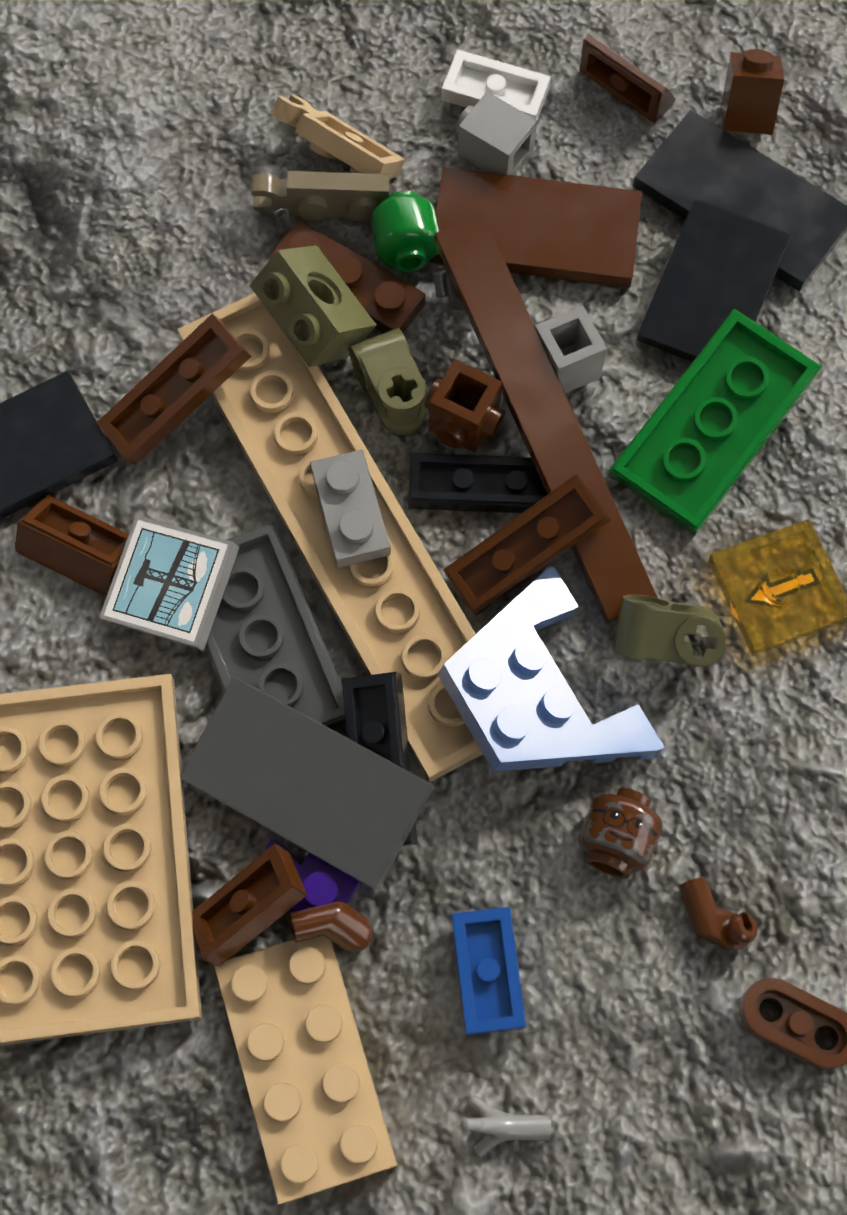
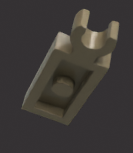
M287 171V179H279L274 175L265 173L252 175L251 196H254V211L267 213L274 212L280 208L289 209V217H302L311 221L324 218L353 219L358 222H371L373 210L386 196L390 195V174Z

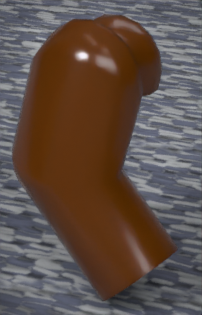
M706 877L695 878L678 886L693 930L701 939L726 950H742L748 943L754 941L758 929L753 917L746 912L734 914L716 907Z
M342 901L289 913L291 932L296 943L326 936L343 950L356 953L365 950L373 937L372 927L368 919Z

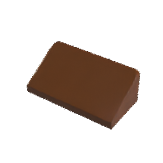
M589 34L584 38L579 71L654 123L675 103L676 98L666 87Z
M47 495L18 521L15 550L19 554L95 592L107 596L129 534Z

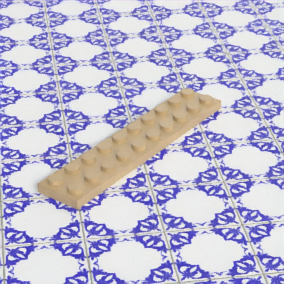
M255 293L212 312L224 323L252 357L217 388L211 396L367 674L374 675L389 672L402 674L408 747L427 781L430 783L483 755L438 676L442 666L476 634L318 365L312 367L307 365ZM212 313L178 328L181 342ZM363 449L391 546V555L337 568L311 473L310 462Z

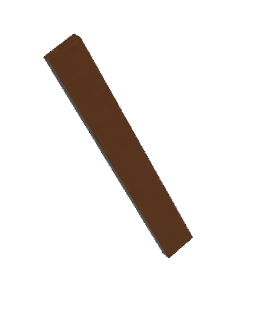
M484 215L436 232L434 243L495 378L503 382L502 394L547 494L578 473L610 518L608 523L572 547V550L605 623L608 624L618 620L621 601L624 595L658 597Z

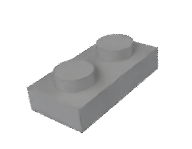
M363 449L311 461V473L337 568L391 555V546Z

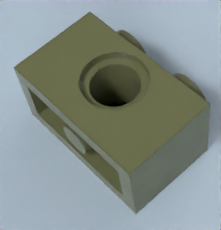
M317 245L277 250L249 285L309 367L347 359L349 357V346L362 342L376 327V323Z

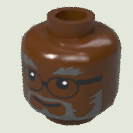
M619 788L617 795L602 794L594 798L578 838L581 849L587 854L585 861L589 866L610 876L623 879L629 878L631 872H640L648 868L663 828L661 817L649 808L651 803L649 797L629 788Z

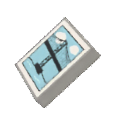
M136 515L99 618L114 625L204 651L240 547L229 540Z

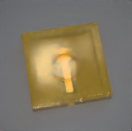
M810 519L710 554L708 563L752 656L847 622V594Z

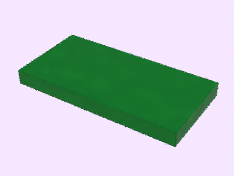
M734 308L609 469V476L696 536L819 375L822 366Z

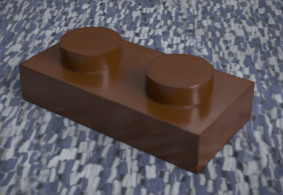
M274 843L192 911L193 931L204 960L220 967L307 896L288 851Z

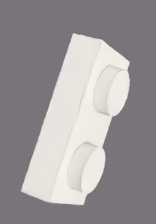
M457 49L442 86L441 100L465 108L469 105L474 107L483 95L489 92L538 120L550 88L551 76Z

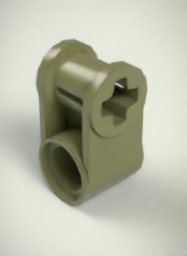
M397 328L349 346V356L357 379L362 388L367 392L385 429L398 435L412 434L419 430L426 418V408L424 407L426 385L413 360L410 347L402 331Z
M624 595L622 597L614 646L616 654L642 661L661 660L694 666H707L716 662L723 655L726 647V635L718 616L711 609L703 606L669 602L645 595ZM697 625L706 626L710 637H702L700 645H691L689 635L687 634H695Z

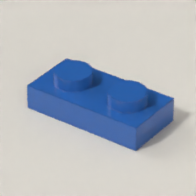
M510 907L452 913L451 921L465 1036L525 1029L526 1021Z

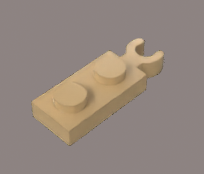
M294 94L290 95L289 100L283 96H278L271 115L285 124L296 127L295 132L310 141L309 147L315 153L329 159L338 158L351 166L349 169L350 173L390 174V179L399 176L406 159L327 111H317L307 101Z

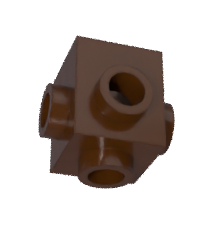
M454 359L443 379L438 378L435 380L426 397L424 407L429 409L428 430L433 432L440 442L449 447H464L476 453L484 437L494 438L504 419L505 410L500 408L503 382Z

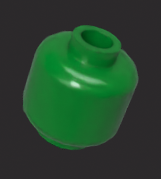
M398 191L386 196L373 210L371 227L374 247L379 260L384 264L403 272H413L423 268L427 262L438 254L439 251L434 243V235L439 231L437 215L433 204L426 198L411 191Z

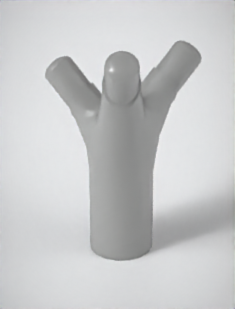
M473 1096L470 1099L469 1106L478 1112L482 1118H463L460 1123L464 1131L487 1134L483 1140L474 1146V1151L478 1156H483L491 1148L505 1141H549L551 1137L550 1116L516 1115L502 1112L488 1106L478 1096Z

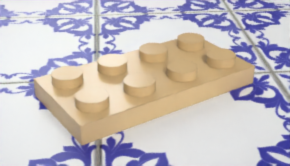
M326 936L297 943L291 940L227 960L220 967L214 965L278 1205L397 1167L332 941Z

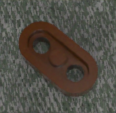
M777 978L762 979L744 992L739 1004V1014L742 1024L751 1035L817 1069L831 1070L847 1064L846 1012ZM762 1001H770L777 1007L778 1017L775 1022L766 1021L760 1015L759 1006ZM818 1028H823L831 1034L833 1044L829 1050H823L816 1044L814 1035Z

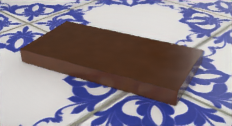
M443 167L436 207L439 231L484 215L510 273L631 287L642 191ZM439 252L429 261V263L444 264Z

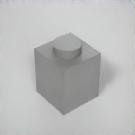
M486 92L474 107L471 105L467 106L457 121L455 131L458 133L457 156L484 172L514 175L534 150L537 120L493 94Z
M584 306L535 325V329L565 394L601 379L607 347Z

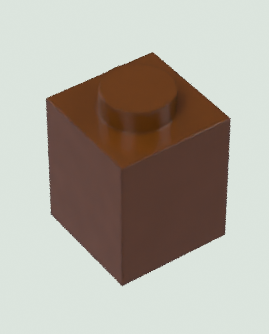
M751 49L745 53L731 52L721 103L723 131L773 135L784 83L781 56H774L770 52L761 49Z

